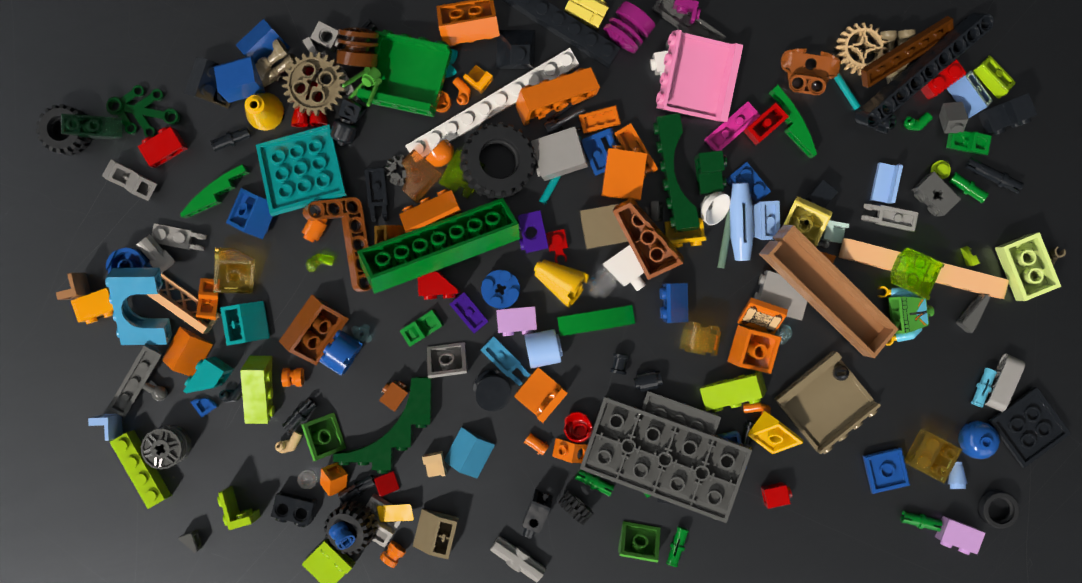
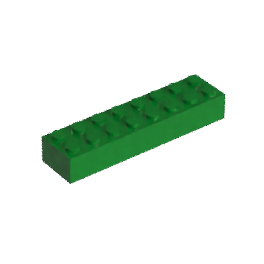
M501 198L357 252L361 267L375 294L519 240V224L504 199Z

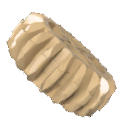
M865 22L861 23L860 26L855 23L853 28L848 26L846 32L843 31L840 34L842 38H838L836 41L840 44L835 47V50L840 51L836 54V57H841V64H846L844 70L851 68V74H854L857 70L858 75H861L863 67L885 55L884 53L889 49L884 47L888 41H882V35L878 34L880 29L877 27L875 30H872L873 24H869L867 28ZM859 35L856 44L848 45L852 36ZM868 38L872 40L874 45L869 43ZM863 46L862 48H864L865 51L861 52V50H859L858 47ZM849 53L855 56L856 61L852 59ZM875 53L870 63H864L867 54Z

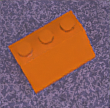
M467 0L436 6L441 39L449 46L500 36L493 0Z
M444 189L438 192V196L433 199L427 197L419 201L420 205L416 207L410 205L402 209L403 213L399 215L405 232L408 233L462 213L454 192Z

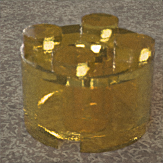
M686 323L682 329L679 349H685L686 352L706 355V352L711 353V356H717L721 337L720 327L708 326L704 328L701 327L700 323Z

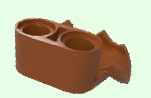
M806 48L785 51L781 57V68L788 73L789 87L794 92L820 95L825 91L829 79L835 78L840 71V59L826 51H821V55L806 53ZM813 58L816 60L817 65L814 69L806 68L805 62L807 59ZM795 78H801L803 84L800 87H794L792 81ZM814 81L822 82V88L819 90H813L811 85Z

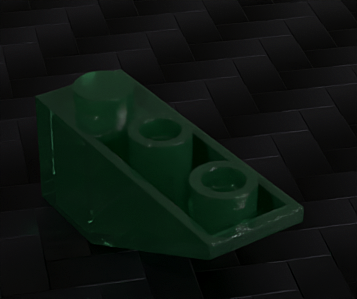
M61 114V134L116 140L122 138V118Z

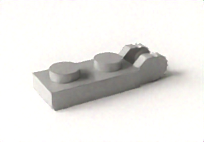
M864 204V209L878 211L877 218L862 215L861 220L915 232L918 212L884 205Z
M154 223L151 237L158 244L204 251L202 245H193L191 242L192 237L203 240L206 239L207 235Z

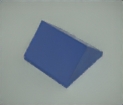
M264 19L236 44L245 57L252 56L255 64L258 59L271 55L273 52L272 43L277 38L284 43L287 50L290 48Z
M252 56L214 66L217 90L228 103L266 92Z

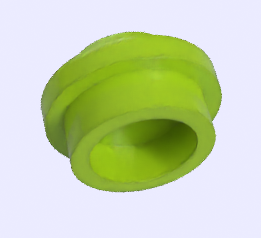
M940 160L932 165L931 172H935L943 180L950 175L951 168L946 161Z

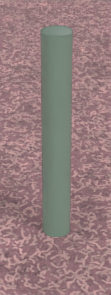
M730 211L726 215L717 268L725 269L730 243Z

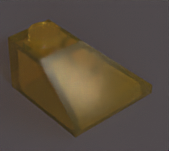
M214 248L213 293H253L255 259L235 248Z

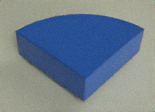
M207 398L191 401V404L201 418L218 407L217 403Z

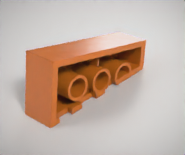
M591 67L586 69L579 68L574 73L568 75L564 73L556 79H545L537 85L524 86L519 92L515 107L523 125L526 126L530 124L529 120L538 117L540 120L545 118L546 114L552 110L557 112L563 110L570 102L572 105L596 96L600 86Z

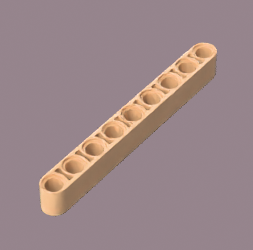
M843 238L838 256L842 259L978 294H987L990 297L1005 299L1009 280L846 238Z

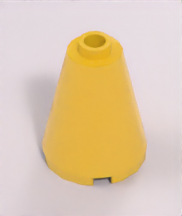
M267 92L249 96L245 101L246 117L254 128L269 131L281 124L284 107L277 96Z
M545 259L542 262L538 261L534 267L535 276L567 307H570V305L577 301L584 290L582 288L583 282L587 284L589 274Z

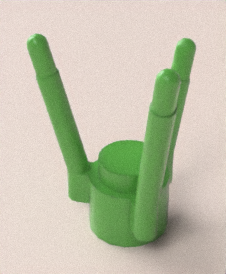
M365 67L363 71L342 84V87L345 88L362 77V83L352 92L348 99L352 100L357 95L358 88L374 86L367 102L368 107L371 105L378 86L382 83V79H380L381 73L375 67Z

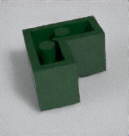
M723 150L696 155L694 161L698 195L723 192L724 188H726V177L722 176V171L727 167V157L723 155Z

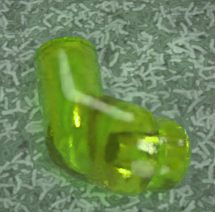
M316 254L306 261V269L309 272H314L320 264L332 266L334 257Z

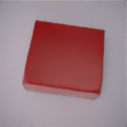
M394 471L374 478L380 497L400 489Z

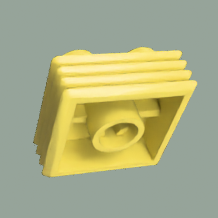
M797 197L784 225H794L817 247L833 213L801 197ZM804 220H808V221H809V224H808V225H805V224H804V223H805Z

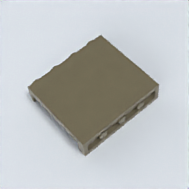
M836 351L830 352L774 398L819 454H826L832 450L833 444L844 440L848 436L847 433L849 431L859 428L863 424L862 421L867 417L874 416L878 412L877 409L881 406L874 401L850 370L848 378L844 381H839L833 377L832 372L836 366L843 365L847 367L841 360L840 354ZM846 371L837 372V376L846 375Z

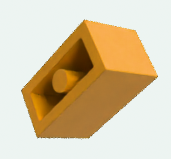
M109 288L71 300L78 323L86 322L88 325L97 322L98 317L104 316V318L113 316V305L109 302Z

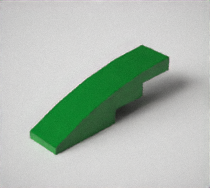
M777 85L769 94L789 116L785 120L789 127L784 132L809 158L817 155L809 130L790 98Z
M242 164L210 183L180 213L181 217L189 218L222 203L219 195L235 189L236 186L233 181L249 174L248 167Z
M633 305L557 317L560 336L635 324Z

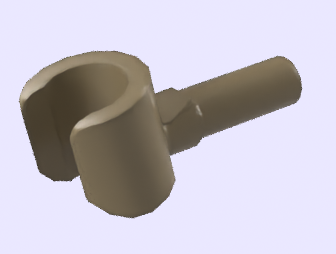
M1058 247L1050 250L1053 266L1058 258L1065 256V249L1061 250L1059 255L1057 254Z

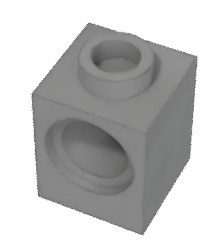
M318 21L310 39L335 52L336 48L339 49L341 46L338 39L342 38L343 35L338 34V30ZM332 34V39L329 42H325V35Z

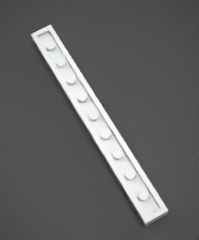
M568 48L405 146L414 161L418 162L428 156L442 140L447 139L449 142H452L516 104L519 92L524 86H534L545 79H556L559 75L568 73L580 64L571 49Z

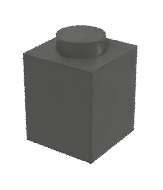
M963 102L943 103L939 118L944 133L964 132L968 116Z

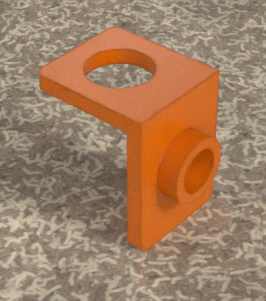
M556 438L552 456L570 463H582L588 444H575ZM582 448V456L578 459V451Z

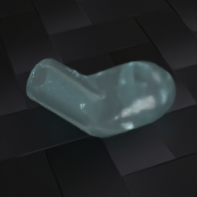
M789 325L781 326V332L778 335L782 337L780 345H784L792 336V330Z

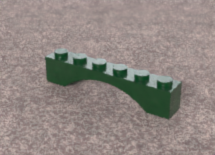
M680 113L658 116L655 121L656 123H653V130L655 135L658 134L659 142H656L657 152L661 153L662 156L659 164L661 172L665 174L663 188L664 191H668L669 198H666L667 209H671L672 217H669L670 227L674 228L675 233L696 230L700 227L697 208L681 191L674 172L675 149L683 133Z

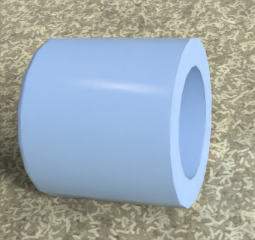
M555 329L524 335L531 368L561 362L563 353L559 334H556Z

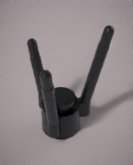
M570 102L566 108L548 118L547 122L544 123L548 134L560 132L563 129L561 124L580 115L586 109L582 108L561 120L557 119L572 106ZM582 127L576 128L577 131H582Z

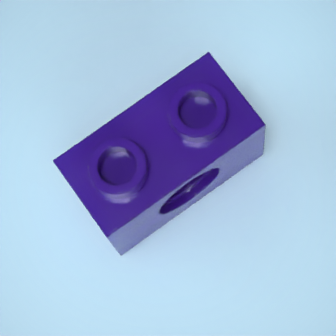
M541 211L518 215L519 231H521L523 237L519 239L521 250H525L527 254L549 249ZM530 227L537 230V235L534 238H529L526 235V230Z

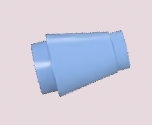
M950 462L948 478L950 489H966L968 482L962 462Z

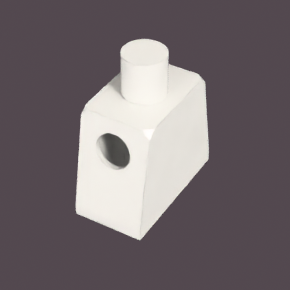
M630 245L602 264L623 286L631 282L636 291L646 285L640 277L644 271Z

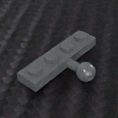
M657 0L652 8V11L679 30H682L683 33L721 42L726 37L700 18L698 20L695 19L693 24H689L691 12H688V14L676 12V9H672L674 0ZM668 40L665 45L667 50L669 49Z
M145 343L107 409L125 418L141 389L151 393L156 401H162L167 397L168 393L165 387H155L146 382L163 352Z

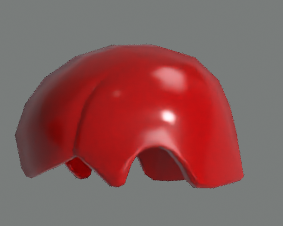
M572 412L564 419V433L569 440L580 443L585 442L591 436L593 425L586 414Z

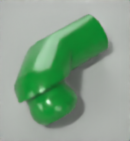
M925 112L919 119L909 116L904 120V126L908 130L920 131L933 117L928 112Z

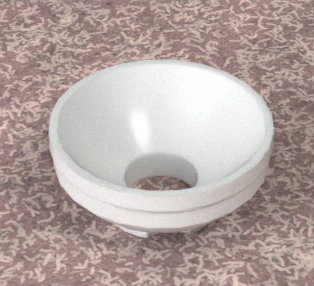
M715 192L705 196L700 204L702 220L708 225L719 223L729 211L730 197L723 192Z

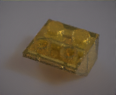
M920 429L904 460L905 464L945 484L962 449L928 431Z

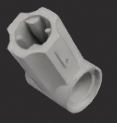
M150 234L136 244L148 258L150 265L153 268H160L161 274L175 263L169 253L163 250Z

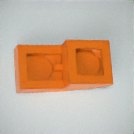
M200 279L196 319L216 320L220 280Z

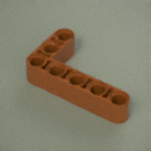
M356 197L314 201L303 208V216L309 221L342 219L352 287L357 292L370 290L371 286L363 269L358 268L356 264L359 259L357 251L368 247L361 201ZM348 203L354 205L353 212L348 209ZM330 204L336 208L335 214L330 212ZM311 206L316 208V216L311 214ZM352 221L357 225L356 231L351 228ZM355 240L360 244L359 250L354 247ZM361 278H363L366 282L364 288L361 287L359 283Z

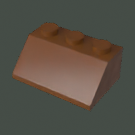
M311 295L279 342L288 352L317 365L324 354L323 351L327 344H332L335 334L339 329L342 330L349 318L325 301Z

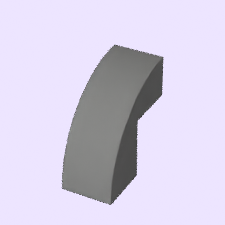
M112 159L102 175L106 180L124 187L131 194L149 201L157 186L152 180Z

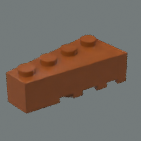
M633 198L614 207L613 213L648 280L684 263L683 255Z

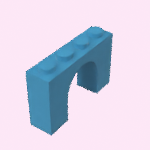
M112 268L106 276L105 283L109 287V302L113 305V320L117 324L116 334L120 338L121 345H145V343L148 345H167L172 336L170 319L140 317L130 309L127 297L131 295L158 294L163 286L160 268Z

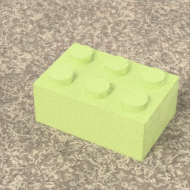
M1040 232L1030 233L995 247L1016 301H1027L1061 287Z

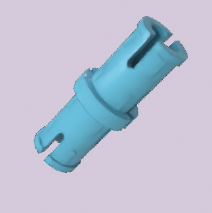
M990 368L984 369L980 383L976 385L977 390L971 404L983 408L987 395L992 390L991 385L997 371Z

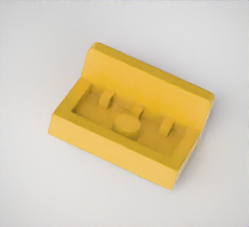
M698 218L700 225L698 229L675 233L674 228L670 227L669 221L664 222L665 236L676 248L683 247V243H690V246L702 245V241H707L702 218Z

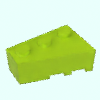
M249 356L240 370L245 424H268L275 411L274 405H272V356Z
M755 371L756 373L746 376L743 374L737 378L725 379L702 386L700 391L706 411L719 412L724 410L723 407L726 406L736 408L742 406L743 402L749 401V404L760 402V398H763L767 392L762 372Z

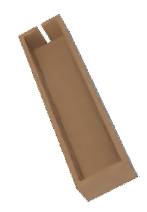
M783 225L773 236L775 241H769L759 255L863 356L875 358L898 331V328L794 225Z

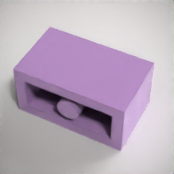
M535 306L496 310L498 333H503V336H512L516 331H522V334H531L533 330H537Z
M943 516L941 519L942 526H939L942 529L935 535L941 541L940 544L952 548V545L959 547L958 551L970 555V552L978 554L985 532Z

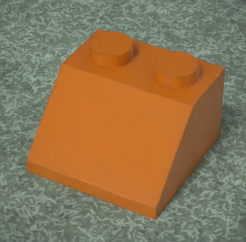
M738 325L728 362L738 367L771 374L782 337Z

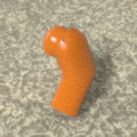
M457 77L452 82L459 90L456 100L459 105H466L470 101L471 90L460 77Z
M759 402L743 404L744 413L761 411L762 415L766 411L771 415V407L769 405Z

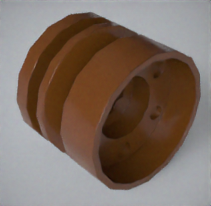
M360 27L338 29V34L347 36V39H338V42L345 44L346 48L337 49L336 63L360 67H377L378 53L369 51V48L378 46V42L370 41V38H379L378 32Z

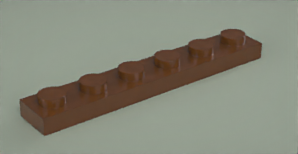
M946 16L861 69L862 86L866 88L871 87L927 52L954 29L953 18Z

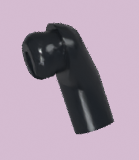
M241 382L235 390H222L219 393V398L224 402L238 401L242 397Z

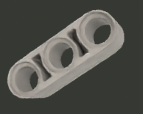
M1007 353L1001 357L995 370L997 374L991 385L992 390L988 393L984 405L1001 412L1006 410L1024 371L1025 361Z

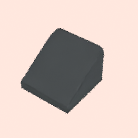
M197 530L178 537L194 553L203 548Z

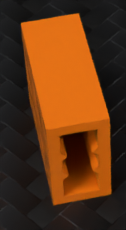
M615 145L612 148H608L601 196L621 199L633 198L635 201L641 200L647 153H643V149L632 148L631 151L624 150V147Z

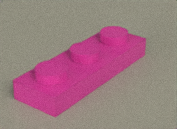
M748 101L704 141L713 151H721L761 115Z

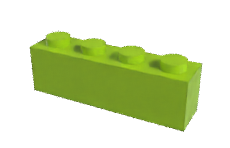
M135 430L126 432L110 441L112 448L147 509L172 496L158 470L148 465L141 454L142 443Z

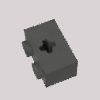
M935 172L928 173L912 188L915 192L914 196L928 206L927 209L932 215H937L938 217L944 216L961 200Z

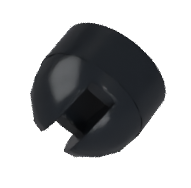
M838 365L833 369L832 373L835 379L844 381L848 378L849 370L847 367ZM846 371V375L837 376V372Z

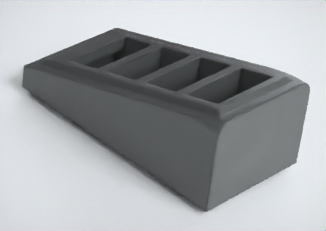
M979 294L958 318L956 324L965 332L973 333L989 302L990 296Z

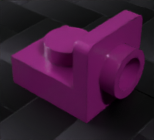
M674 0L672 9H676V12L681 14L691 12L689 24H693L695 19L698 20L701 8H698L699 1Z

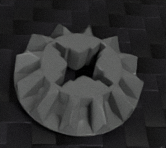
M404 155L393 156L384 167L386 178L394 185H406L411 182L415 175L414 163ZM397 163L400 167L406 168L402 171L403 178H401L399 173H392L397 169Z

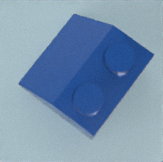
M241 188L226 223L244 233L263 239L268 232L273 216L270 215L266 198Z

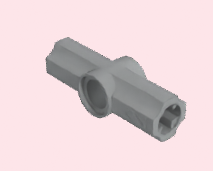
M500 535L490 548V551L505 560L509 567L517 572L521 571L536 583L543 577L546 571V567L531 558L527 551L519 546L515 547Z

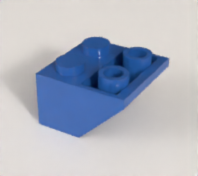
M688 283L663 284V288H659V297L663 299V307H660V318L666 323L689 322Z

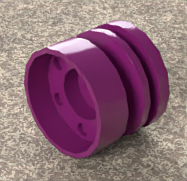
M624 1L616 11L619 19L611 17L609 20L610 24H606L603 29L615 44L631 53H635L638 50L637 45L641 46L643 43L639 35L648 37L656 25L640 8Z

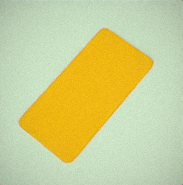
M410 504L377 506L380 522L414 520Z

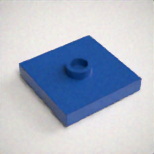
M901 447L863 455L872 494L910 486Z

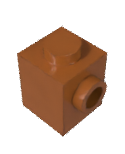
M395 380L392 383L388 382L382 389L384 394L379 401L395 412L409 394L408 386L400 380L398 382Z

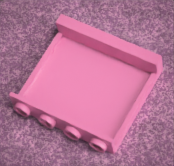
M682 30L672 31L668 38V53L664 57L665 69L660 77L661 89L656 97L657 108L708 120L727 122L743 45L737 43L729 44L683 33Z

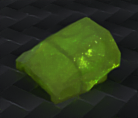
M906 248L897 256L890 272L891 284L929 300V295L935 281L945 264L911 248Z

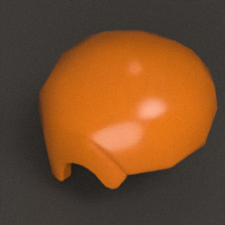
M447 139L442 140L425 159L435 167H442L452 160L454 147Z

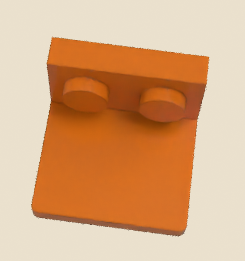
M537 368L514 397L537 416V419L543 423L568 392L544 371Z

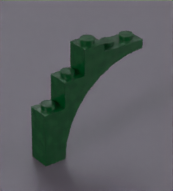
M412 377L406 407L391 430L379 440L365 447L334 453L333 462H339V465H350V462H358V465L361 466L369 465V462H372V470H377V473L381 474L392 470L394 465V447L398 451H406L408 447L411 448L413 445V424H416V428H427V425L432 423L433 378Z

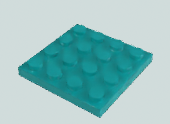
M330 124L256 145L271 216L304 208L314 201L331 200L347 196L335 142L330 136L332 129Z

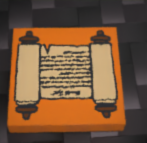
M750 298L738 318V323L775 334L787 316L788 310L755 298Z

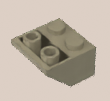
M422 508L413 547L429 555L449 559L459 517Z

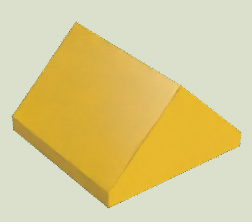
M766 411L763 412L748 432L750 438L771 454L803 443L801 437Z

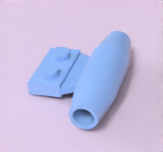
M733 183L729 207L730 238L735 261H747L751 259L754 237L760 240H771L779 231L780 201H759L753 205L749 184Z

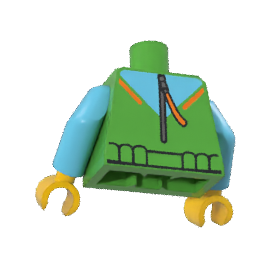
M885 286L877 288L885 290L884 296L877 295V297L885 298L887 295L892 296L888 297L890 319L898 328V331L895 333L896 335H893L886 344L887 346L892 345L894 341L912 340L922 331L923 327L928 326V317L934 315V308L931 305H927L925 298H919V295L909 288L888 289Z

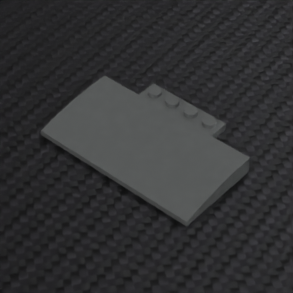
M647 391L643 406L640 408L605 396L580 469L727 523L752 448L715 435L721 416L680 401Z

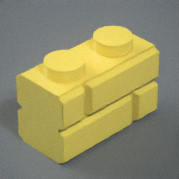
M569 0L564 12L598 31L609 7L606 6L607 2L604 0Z

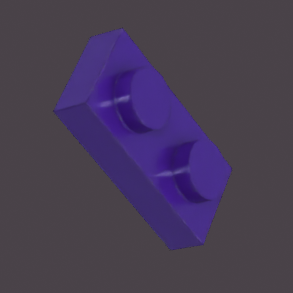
M465 292L450 303V306L473 334L489 322Z

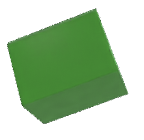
M330 413L301 424L313 461L346 449L335 413Z
M623 521L618 546L619 556L658 563L661 528Z

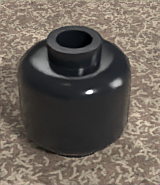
M340 116L339 119L334 120L330 136L335 140V144L346 146V143L354 142L358 127L353 121Z

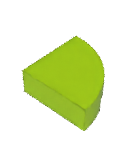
M970 247L960 248L966 266L980 264L977 255L973 256L971 254Z

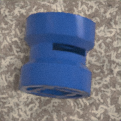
M338 522L330 528L329 535L335 540L338 549H347L355 542V536L349 531L345 522Z

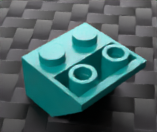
M264 301L220 307L227 346L270 338Z
M216 356L205 358L204 360L201 359L195 367L197 370L195 374L186 380L184 384L186 387L183 392L191 393L222 386L234 368Z

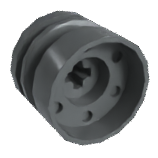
M163 426L145 436L141 445V454L145 462L151 467L168 469L186 459L191 450V439L188 433L179 426Z

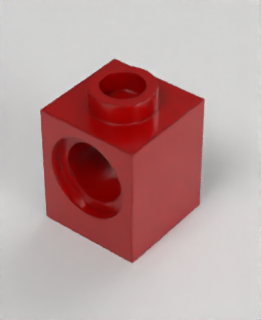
M780 482L761 487L764 505L768 509L791 504L792 492L785 483Z

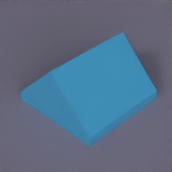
M461 427L444 461L459 473L478 478L495 444Z

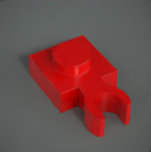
M564 229L545 233L549 252L555 251L556 253L555 263H558L557 257L560 255L567 262V256L563 252V249L568 248Z

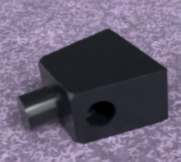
M535 489L522 523V527H524L522 535L526 538L532 539L535 532H541L551 509L552 495Z

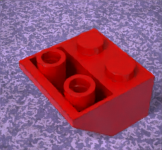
M435 271L417 278L419 296H424V300L437 299V295H443V298H456V294L461 293L460 289L441 272Z

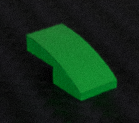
M967 131L949 133L946 148L988 155L992 136Z
M435 309L400 330V332L411 347L442 327L444 323Z

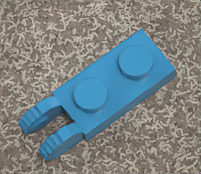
M494 336L481 349L518 386L522 382L512 373L516 368L527 378L531 375L521 365V362Z

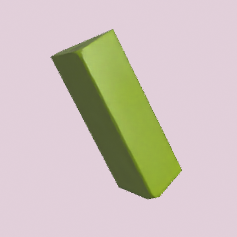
M990 55L973 71L974 75L998 99L1007 94L1016 84L1010 75Z

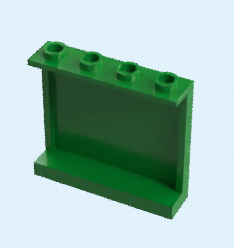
M375 30V32L379 33L377 40L379 44L375 47L374 51L378 53L377 67L375 68L381 73L380 79H382V83L378 86L371 104L434 117L452 56V50L448 44L443 41L431 42L424 37L416 39L404 33L396 35L389 30H383L382 32ZM364 86L363 89L358 88L356 96L362 102L367 103L374 86Z

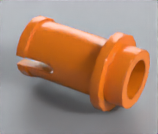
M532 433L524 441L525 444L536 450L538 455H544L549 447L546 441L544 443Z

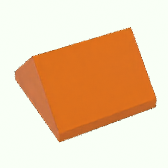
M180 326L162 361L173 371L193 376L197 371L195 369L196 365L201 359L204 360L208 357L214 344Z

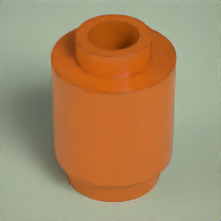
M308 220L302 230L303 238L312 243L314 240L319 241L327 227L326 223L328 220Z

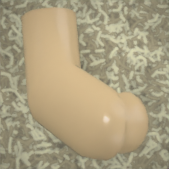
M294 431L290 440L277 442L275 449L280 453L294 451L302 434Z

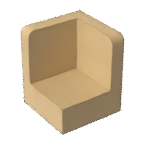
M443 451L423 455V465H426L428 477L446 476L447 471Z

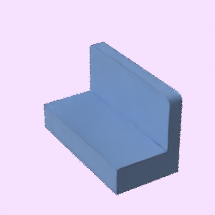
M972 70L947 88L956 102H963L968 118L982 111L993 102Z

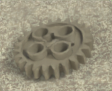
M310 52L309 57L303 53L302 60L295 57L297 63L293 64L290 62L289 64L292 69H285L289 75L283 77L287 84H283L282 87L288 89V91L284 92V95L291 96L287 101L289 103L295 102L293 108L297 109L300 107L299 112L304 113L307 109L306 112L309 116H311L313 111L316 116H319L320 111L326 115L327 108L334 111L332 105L339 106L337 99H344L340 92H346V89L341 87L346 82L341 80L345 74L343 72L338 73L341 66H334L336 61L334 59L329 61L330 57L328 55H325L322 59L320 52H318L316 57L313 52ZM308 67H313V68H314L313 74L310 75V76H307V75H306V70H307V68H308ZM331 75V82L324 84V77ZM312 81L318 83V86H312ZM305 84V91L299 94V85ZM321 92L323 99L320 102H316L315 96Z

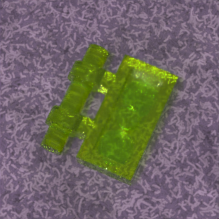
M456 149L439 184L454 192H457L459 186L463 187L464 190L461 196L468 199L470 193H473L475 189H471L468 186L469 183L462 181L463 171L460 170L461 151ZM480 162L482 169H484L485 164Z

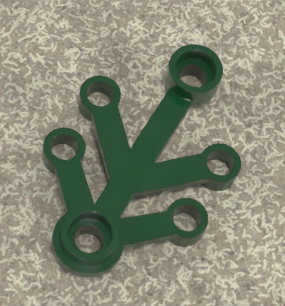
M136 85L132 91L123 97L113 96L106 103L107 111L114 116H118L125 126V131L131 135L137 134L139 128L136 124L131 123L125 112L134 115L144 130L146 137H150L148 135L150 129L153 130L152 137L157 135V130L150 126L144 116L163 119L170 125H175L180 121V114L174 109L159 111L146 108L153 102L164 99V92L160 89H154L150 95L135 105H129L127 103L135 97L141 98L146 94L144 87ZM141 88L142 92L137 95V89ZM157 92H160L159 98L155 97ZM119 103V108L115 110L114 105ZM175 114V120L171 121L170 116ZM133 125L134 131L130 132L129 127Z

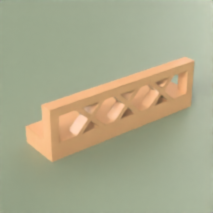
M162 273L161 277L165 281L166 289H161L158 294L147 295L202 334L209 333L221 314L217 312L216 320H211L209 324L203 321V319H196V315L193 314L196 311H189L186 301L193 300L197 306L198 298ZM170 290H179L182 300H173Z

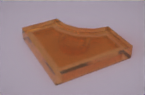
M415 149L401 162L407 175L406 183L402 190L417 203L442 174Z

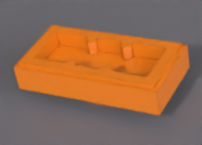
M616 105L579 115L583 134L621 124Z

